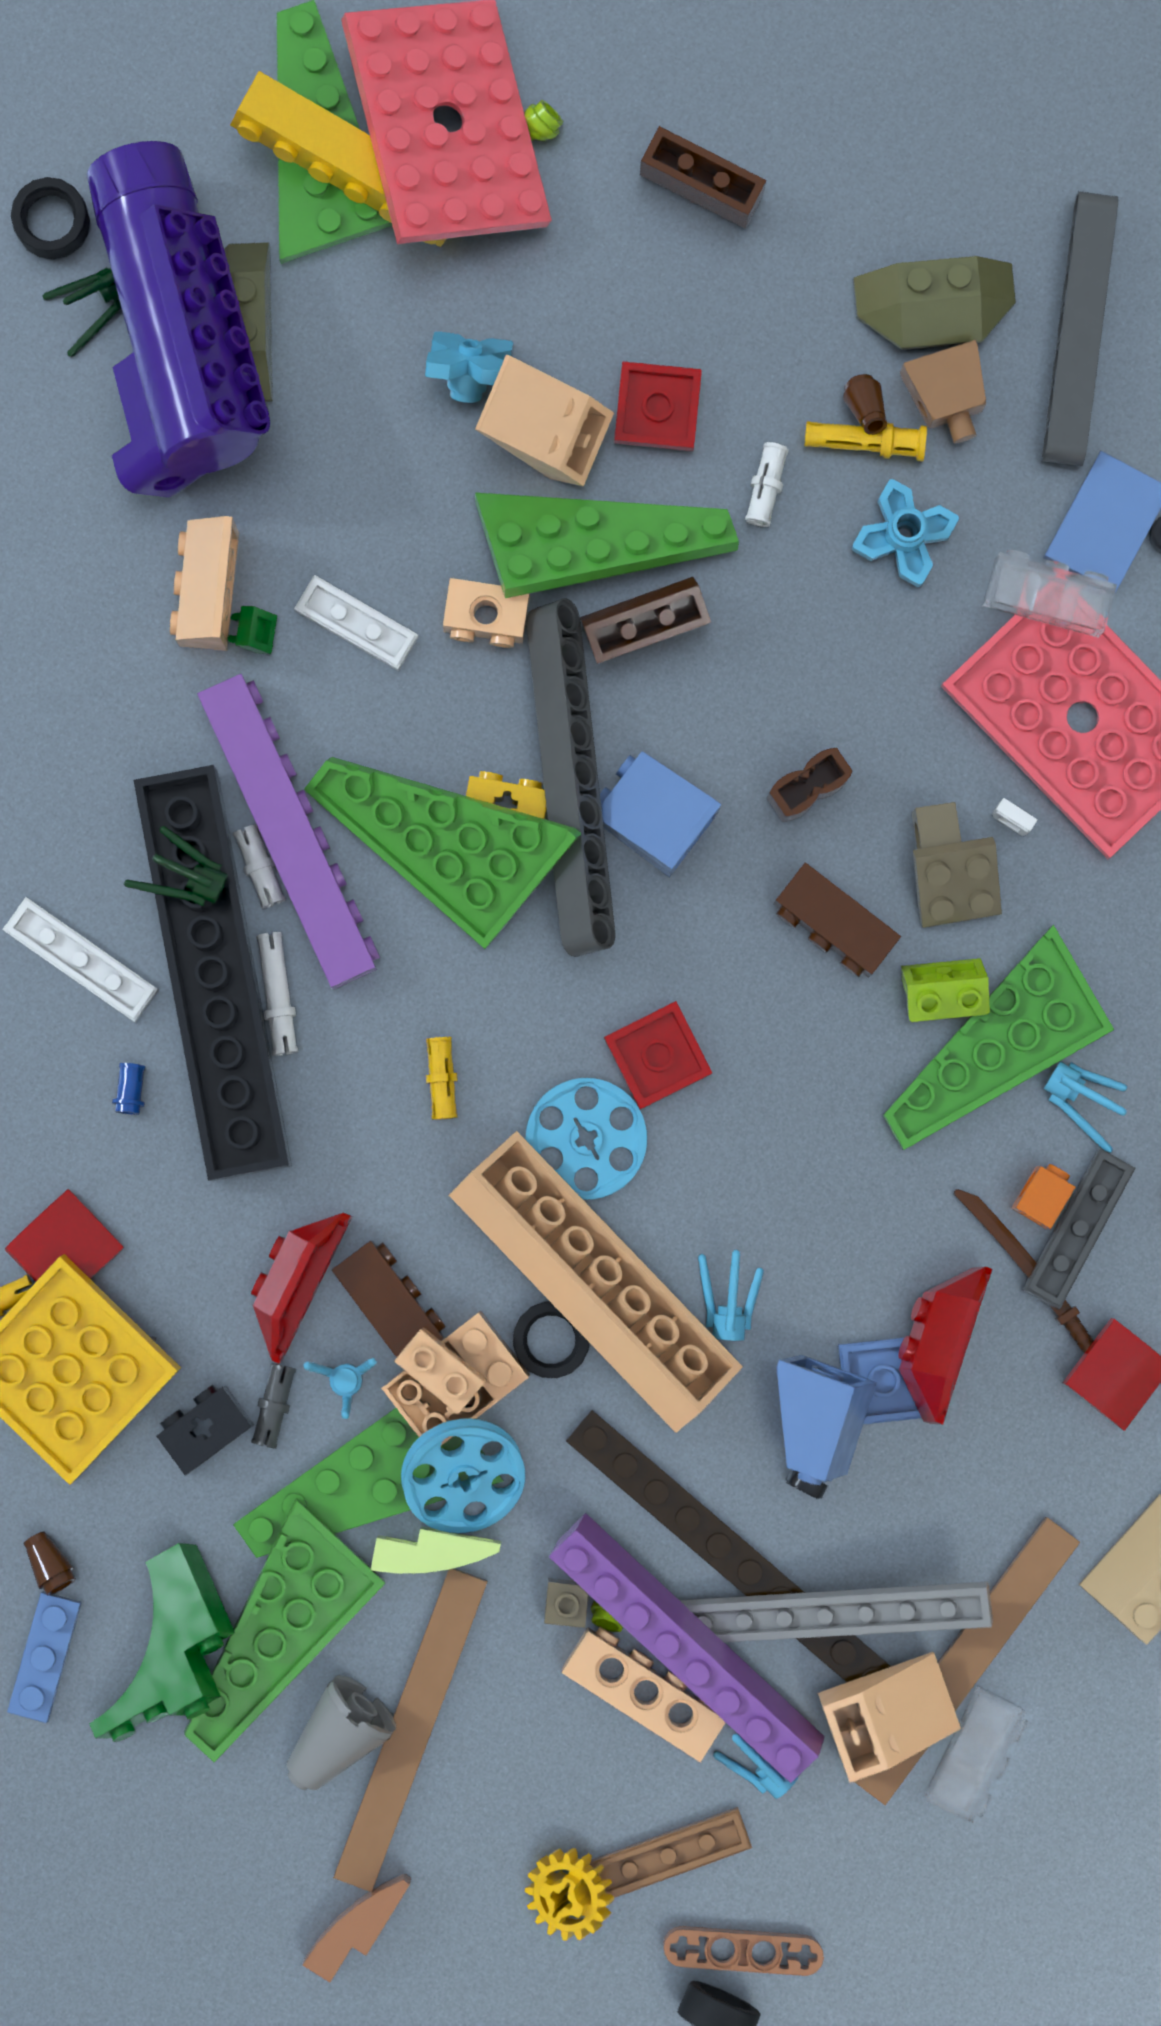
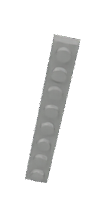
M988 1582L679 1600L723 1642L992 1627L993 1623Z

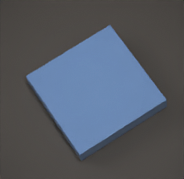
M905 1337L838 1344L840 1369L877 1382L864 1424L921 1418L899 1371L902 1360L899 1359L898 1354Z

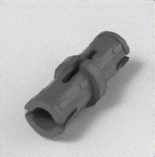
M271 1363L264 1397L258 1400L257 1406L261 1407L251 1443L260 1446L266 1445L269 1448L276 1449L284 1413H289L290 1405L287 1404L296 1369L288 1366L283 1368L280 1364Z

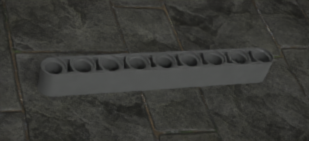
M563 598L529 611L526 625L547 817L549 821L576 828L582 833L553 868L562 945L570 956L579 957L611 948L615 942V924L581 621L575 604L571 600Z

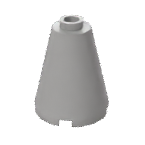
M338 1675L326 1686L286 1763L289 1770L288 1777L299 1789L318 1790L390 1739L393 1731L396 1729V1723L391 1713L378 1698L371 1703L362 1695L367 1689L362 1684L349 1677Z

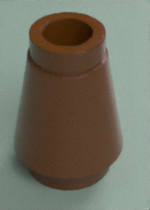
M868 374L852 377L845 384L843 400L867 434H878L887 426L881 384Z
M45 1531L30 1537L23 1543L27 1550L26 1552L38 1589L43 1588L47 1596L63 1590L76 1580L72 1572L75 1569L74 1566L53 1541L48 1538Z

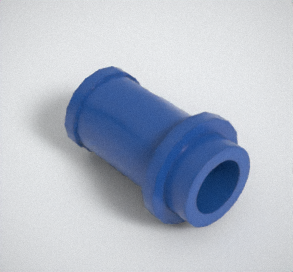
M119 1063L117 1098L112 1099V1104L116 1105V1113L139 1115L140 1107H144L145 1104L141 1101L146 1066L134 1063Z

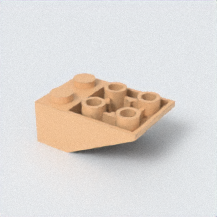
M506 355L475 430L547 478L584 486L614 412L591 396L512 356Z
M481 1311L441 1341L487 1379L459 1414H456L405 1370L381 1388L418 1437L429 1429L447 1421L478 1418L529 1378V1372L518 1361L516 1355ZM450 1436V1437L446 1438V1439L442 1442L441 1446H442L444 1443H446L449 1439H451L453 1436Z
M934 1651L818 1693L850 1783L890 1769L961 1729Z

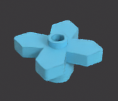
M436 331L432 338L431 352H428L425 376L447 380L450 396L454 400L466 403L478 402L482 399V393L487 390V385H494L505 356H512L513 341L494 338L478 341L465 339L455 333Z
M890 479L877 501L886 522L863 526L852 545V551L869 561L895 552L899 577L916 587H921L933 566L925 544L947 541L959 520V516L941 505L920 512L914 507L912 489L894 479ZM908 529L912 537H905L898 530Z

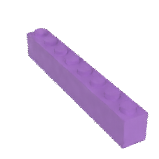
M239 674L197 693L331 988L335 990L376 971L377 968L373 961L380 958L371 936L364 939L361 936L356 924L363 922L362 916L354 899L348 902L345 901L340 888L347 885L337 863L329 866L323 851L329 849L330 846L321 827L313 829L308 820L307 814L313 812V809L304 790L296 793L290 778L297 774L287 753L279 756L273 742L280 739L271 717L263 720L257 705L263 703V700L254 680L246 683L242 674Z
M585 1513L557 1541L549 1558L790 1783L793 1782L819 1757L825 1736L590 1516Z

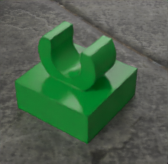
M241 606L240 613H233L230 620L239 623L237 635H228L227 640L236 646L257 654L271 655L277 615L255 606Z

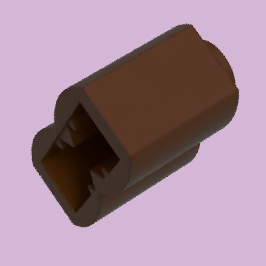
M838 748L823 750L813 756L803 770L791 772L780 778L772 787L767 800L782 822L795 820L809 811L816 800L830 797L842 789L853 770Z

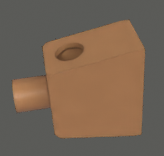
M976 340L903 363L900 370L901 378L929 429L948 424L954 443H961L974 438L977 434L971 416L983 412L986 405Z

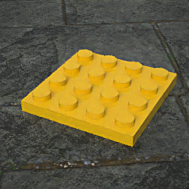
M65 1254L61 1255L0 1320V1418L69 1485L76 1481L181 1369L154 1340Z

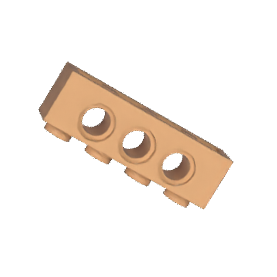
M600 1626L596 1632L587 1627L561 1668L562 1674L701 1763L726 1722L700 1698L686 1690L687 1686L672 1672L668 1671L663 1676L651 1668L654 1661L642 1652L633 1649L631 1654L618 1647L617 1644L620 1639ZM608 1658L618 1659L623 1664L621 1675L615 1679L605 1678L600 1673V1665ZM648 1680L656 1684L658 1692L652 1700L641 1701L635 1696L634 1690L639 1682ZM677 1703L689 1705L692 1709L690 1719L685 1723L673 1722L669 1717V1711L673 1705Z

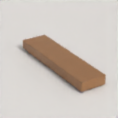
M736 1807L591 1860L590 1865L593 1868L600 1864L604 1866L603 1871L599 1874L601 1879H611L612 1884L605 1888V1893L611 1894L616 1898L749 1850L752 1846L739 1809Z

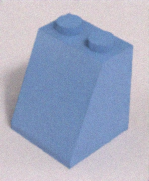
M642 751L636 759L630 755L616 773L621 779L611 791L605 787L600 793L603 826L605 830L670 878L718 815L721 804Z
M804 1355L779 1360L777 1377L787 1468L799 1472L797 1477L800 1480L814 1485H821L822 1481H832L835 1478L847 1475L877 1382Z

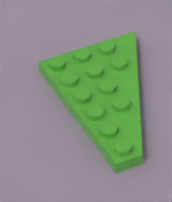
M335 757L326 760L304 788L309 795L484 949L493 942L582 834L576 828Z

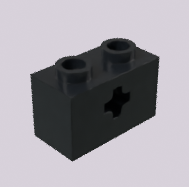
M211 1385L193 1399L197 1406L184 1415L179 1409L160 1423L164 1431L156 1437L185 1476L254 1426L252 1420L227 1386H223L217 1391ZM197 1417L202 1421L210 1418L213 1422V1425L209 1428L211 1434L209 1438L204 1433L197 1436L193 1431L198 1426L195 1420Z

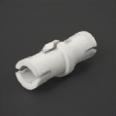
M766 442L763 445L758 473L751 480L750 485L754 489L748 513L745 517V521L752 525L769 527L771 524L770 520L776 496L782 492L783 483L780 480L786 456L789 452L786 446L772 442Z
M257 824L244 827L245 831L240 829L234 832V838L237 840L246 864L243 870L245 875L250 876L261 908L265 909L274 906L275 902L279 904L285 901V896L282 894L272 868L275 866L272 857L267 855Z

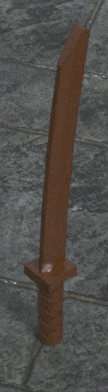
M959 1189L955 1190L954 1195L987 1229L1027 1278H1029L1036 1265V1261L978 1196ZM1066 1300L1059 1310L1051 1307L1057 1315L1055 1320L1058 1325H1064L1069 1330L1078 1347L1085 1353L1094 1340L1087 1333L1088 1331L1084 1325L1080 1323L1081 1321L1077 1316L1080 1312L1077 1307H1071Z

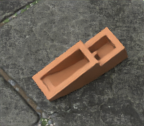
M404 1873L379 1885L372 1892H368L355 1901L320 1935L305 1956L302 1966L330 1983L352 1947L367 1956L408 1889L411 1877Z

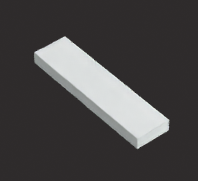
M27 897L24 898L2 929L135 1023L159 991L152 984Z

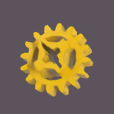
M561 1848L557 1849L549 1856L546 1855L536 1862L537 1867L528 1874L533 1883L525 1888V1893L534 1896V1900L527 1905V1908L530 1910L537 1909L539 1912L535 1919L536 1924L546 1921L549 1924L547 1934L550 1936L557 1930H561V1937L564 1941H567L574 1934L578 1940H582L588 1934H593L603 1926L601 1922L611 1915L610 1910L605 1906L614 1901L613 1895L605 1893V1888L612 1884L611 1879H601L599 1875L603 1871L604 1866L600 1864L593 1868L590 1865L592 1855L588 1853L579 1859L576 1848L570 1849L565 1854ZM561 1870H569V1873L566 1874ZM570 1915H573V1916L576 1917V1918H580V1917L583 1915L585 1918L572 1919V1918H569V1917H570Z

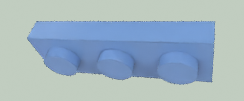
M44 1591L40 1593L7 1710L8 1713L44 1723L49 1721L82 1602L55 1594L47 1596Z

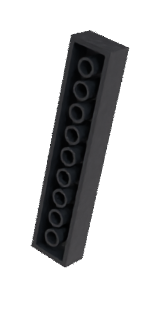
M214 765L135 779L133 781L152 883L193 892L192 889L186 887L188 878L153 861V856L156 854L191 870L196 865L204 868V866L160 833V827L162 826L167 827L173 833L180 836L209 860L222 865L220 871L228 874L225 885L215 904L205 901V904L201 906L189 900L155 894L208 1181H218L290 1167L292 1162L218 770Z

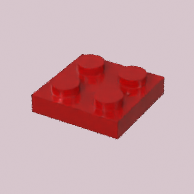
M622 361L614 444L694 451L702 369Z
M677 1001L604 1037L640 1110L712 1074Z

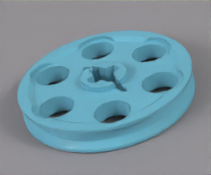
M577 1078L563 1082L543 1095L529 1117L525 1140L539 1154L548 1147L558 1149L562 1153L563 1163L555 1171L583 1200H590L615 1193L635 1176L646 1153L647 1130L639 1107L624 1090L604 1080ZM582 1087H591L598 1095V1103L591 1110H583L575 1103V1093ZM547 1107L558 1108L563 1115L562 1125L555 1130L545 1129L540 1123V1113ZM618 1107L628 1109L633 1116L631 1127L623 1131L613 1128L610 1123V1114ZM573 1118H577L580 1126L584 1127L587 1132L594 1130L597 1133L598 1137L593 1140V1144L599 1160L595 1159L592 1151L588 1150L585 1145L579 1148L576 1145L575 1141L580 1136L578 1133L579 1129ZM623 1147L631 1152L633 1162L629 1169L618 1171L611 1166L609 1157L614 1149ZM581 1168H591L597 1174V1185L591 1191H582L575 1185V1174Z
M456 1419L429 1429L412 1444L402 1464L401 1483L410 1510L421 1522L443 1532L468 1533L495 1524L513 1509L524 1488L525 1467L516 1442L504 1429L484 1420ZM450 1436H457L463 1439L461 1446L455 1450L448 1451L441 1448L442 1442ZM497 1441L502 1444L501 1450L495 1455L488 1456L480 1452L483 1445L487 1442ZM422 1464H429L435 1468L434 1472L426 1478H417L413 1475L414 1469ZM466 1471L469 1479L461 1481L458 1473ZM508 1474L513 1477V1481L507 1487L496 1488L492 1485L493 1479L498 1475ZM432 1497H442L446 1500L445 1505L436 1511H430L424 1507L427 1500ZM477 1501L485 1504L484 1510L478 1515L471 1516L463 1512L464 1508L471 1502Z

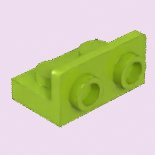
M981 958L901 966V979L907 995L908 1017L911 1022L987 1015L990 1012L988 975Z

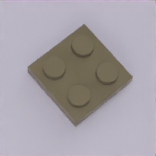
M993 837L913 850L919 917L923 928L1002 914L997 851Z

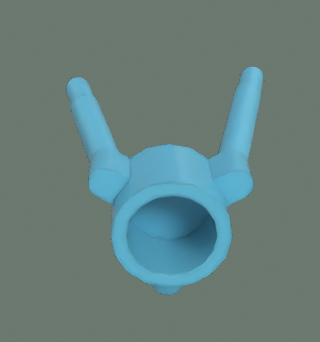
M1060 1061L1044 1087L1046 1091L1051 1093L1049 1101L1059 1106L1103 1150L1111 1153L1113 1151L1112 1146L1066 1101V1098L1074 1102L1080 1093L1107 1109L1124 1116L1127 1113L1125 1108L1084 1086L1086 1081L1083 1079L1123 1092L1127 1090V1086L1113 1079L1084 1070L1072 1062L1068 1066Z
M734 1250L730 1266L727 1305H718V1313H716L706 1256L700 1254L698 1261L707 1311L706 1327H713L712 1335L716 1339L745 1340V1329H751V1318L764 1273L763 1269H756L742 1314L743 1307L737 1306L740 1252Z
M370 1358L358 1367L347 1363L333 1369L329 1366L313 1362H305L303 1367L308 1371L330 1378L332 1390L342 1396L341 1416L343 1419H348L351 1411L352 1395L357 1393L362 1387L363 1374L376 1365V1360Z
M733 1734L732 1740L758 1766L755 1770L757 1775L721 1752L715 1751L713 1753V1757L751 1782L762 1794L768 1791L775 1799L783 1796L798 1779L797 1777L790 1783L738 1734Z

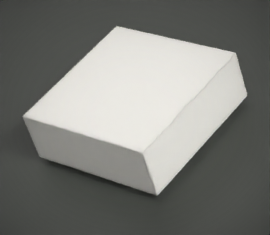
M1005 798L998 803L992 813L993 818L1021 836H1026L1038 820Z

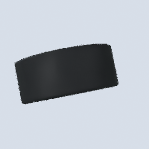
M45 177L32 180L20 189L13 200L11 210L13 229L26 250L38 257L58 259L69 256L81 247L88 236L90 218L85 201L74 186L62 179ZM47 196H57L69 203L74 214L73 226L69 233L53 241L41 240L34 236L27 223L28 210L32 204L40 198Z
M544 1301L531 1306L520 1316L513 1332V1348L518 1361L528 1372L541 1378H560L571 1374L583 1363L589 1350V1342L550 1301ZM547 1315L565 1319L572 1326L575 1333V1346L572 1353L564 1361L556 1364H548L537 1360L531 1354L527 1344V1335L531 1325L539 1318Z
M691 1981L677 2010V2013L683 2019L694 2026H756L761 2016V2013L742 1999L699 1981Z

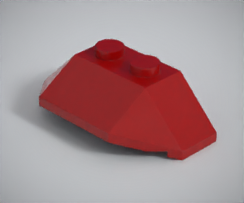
M343 1212L289 1231L286 1238L278 1236L268 1257L275 1261L268 1275L260 1273L251 1291V1295L257 1297L253 1308L272 1361L278 1364L283 1362L353 1216Z
M986 1266L973 1267L925 1291L923 1296L919 1297L913 1306L911 1320L914 1321L910 1336L904 1338L899 1349L898 1357L902 1360L899 1371L923 1422L944 1424L977 1315L993 1269Z

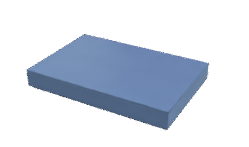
M1100 451L1043 558L1114 595L1161 509V482Z

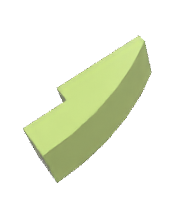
M424 1526L420 1528L418 1542L378 1535L371 1571L401 1574L449 1570L499 1553L501 1541L462 1533H448Z

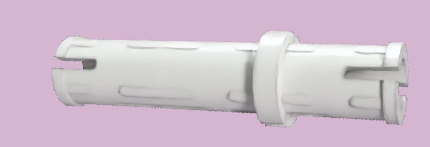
M272 932L270 942L268 933L256 936L267 1010L264 1011V1019L269 1021L273 1056L283 1055L282 1053H285V1050L286 1055L298 1052L293 1024L296 1010L295 1007H291L281 938L282 932Z

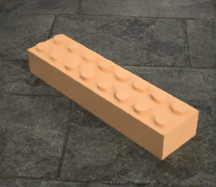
M518 1131L479 1164L449 1194L451 1199L675 1433L701 1413L743 1368L728 1350Z

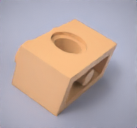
M450 578L443 630L446 633H451L450 638L456 641L474 642V637L490 639V645L496 647L514 648V643L523 644L530 593L505 598L501 585ZM490 606L494 608L498 614L497 618L490 624L479 623L474 616L480 607Z
M424 1327L419 1330L394 1361L456 1414L462 1411L487 1380Z

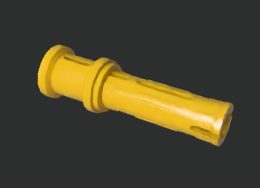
M807 421L804 447L880 452V456H884L883 458L890 459L892 455L916 457L917 461L924 462L927 426L921 425L919 429L894 427L893 423H887L886 428L882 432L870 435L864 431L862 426Z

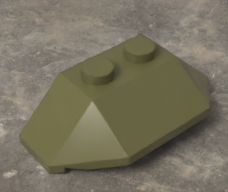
M269 242L228 244L224 251L265 402H273Z
M980 256L896 263L853 278L857 319L864 324H868L901 350L961 345L974 340L977 343H982L1016 303L1012 263Z

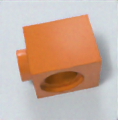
M1049 1164L1046 1169L1042 1166H1037L1034 1168L1011 1209L1044 1229H1051L1076 1187L1067 1182L1070 1175L1052 1164Z

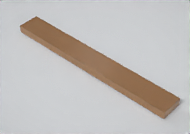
M1048 1517L1044 1518L990 1591L993 1616L992 1627L962 1629L938 1661L955 1711L1080 1544L1076 1538ZM928 1748L890 1769L854 1782L882 1804L886 1805Z
M455 1568L448 1570L393 1717L396 1729L393 1731L390 1739L383 1743L333 1878L372 1892L488 1583L487 1580Z

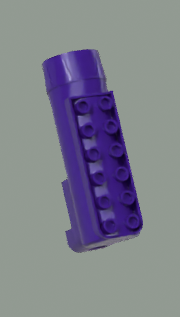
M142 141L117 147L101 155L90 165L87 171V179L96 223L101 231L133 350V353L112 367L131 437V442L112 455L115 471L123 487L134 494L170 498L206 473L226 469L249 457L258 446L259 437L269 430L270 417L215 216L199 213L197 196L181 150L167 142Z

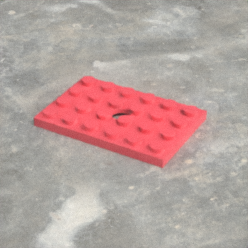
M479 0L345 13L341 22L397 244L548 227L552 219L496 1ZM439 106L454 108L461 116V128L454 132H448L442 124L435 123L433 117L434 110Z
M1057 574L958 668L941 687L1107 859H1110L1161 810V680ZM1088 703L1096 710L1097 724L1093 730L1080 733L1069 726L1067 712L1073 704Z

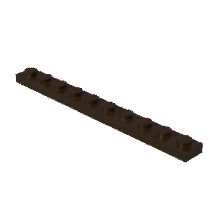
M593 1410L589 1412L567 1438L566 1442L745 1596L805 1593ZM856 1635L796 1638L846 1682L891 1667Z

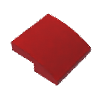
M67 1189L16 1236L4 1250L37 1282L63 1254L92 1279L124 1247L78 1198Z
M1111 1318L1062 1383L1125 1431L1161 1383V1355L1116 1319Z

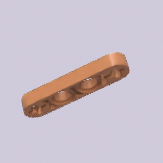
M678 1926L669 1930L663 1942L664 1954L667 1960L675 1966L685 1968L807 1976L817 1972L822 1966L824 1959L823 1950L819 1942L812 1936L804 1934ZM679 1936H685L687 1943L690 1945H700L699 1937H707L704 1944L706 1959H698L699 1950L692 1949L686 1950L685 1957L677 1956L676 1949L670 1948V1945L678 1943ZM721 1938L729 1939L735 1947L731 1958L723 1961L717 1960L711 1953L712 1944ZM761 1941L770 1942L775 1947V1956L768 1963H759L752 1957L753 1947ZM780 1943H788V1952H801L802 1945H809L810 1952L816 1954L815 1958L808 1959L807 1965L804 1966L800 1965L799 1958L786 1956L788 1964L780 1965L783 1956Z

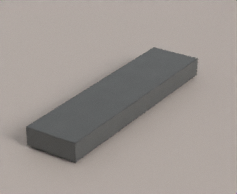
M1101 1148L1097 1150L1024 1285L1023 1291L1057 1310L1062 1307L1136 1169L1135 1167Z

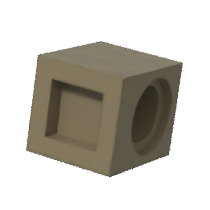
M955 802L918 807L911 812L917 849L962 842Z
M548 1578L544 1624L585 1628L589 1594L574 1580Z

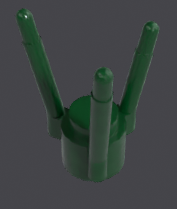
M106 267L96 274L57 287L43 294L44 300H50L76 291L63 299L64 305L74 303L95 292L98 293L105 304L110 301L113 302L67 351L69 357H73L122 309L111 268L108 269Z
M160 827V833L204 866V868L196 865L191 870L158 854L153 856V861L188 878L186 887L192 889L193 892L129 879L124 881V886L140 891L189 900L201 906L205 904V901L215 904L228 877V874L220 871L222 865L209 860L167 827Z

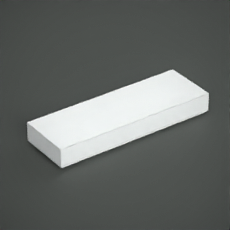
M316 575L312 577L294 608L295 612L397 671L401 668L419 637L415 632Z

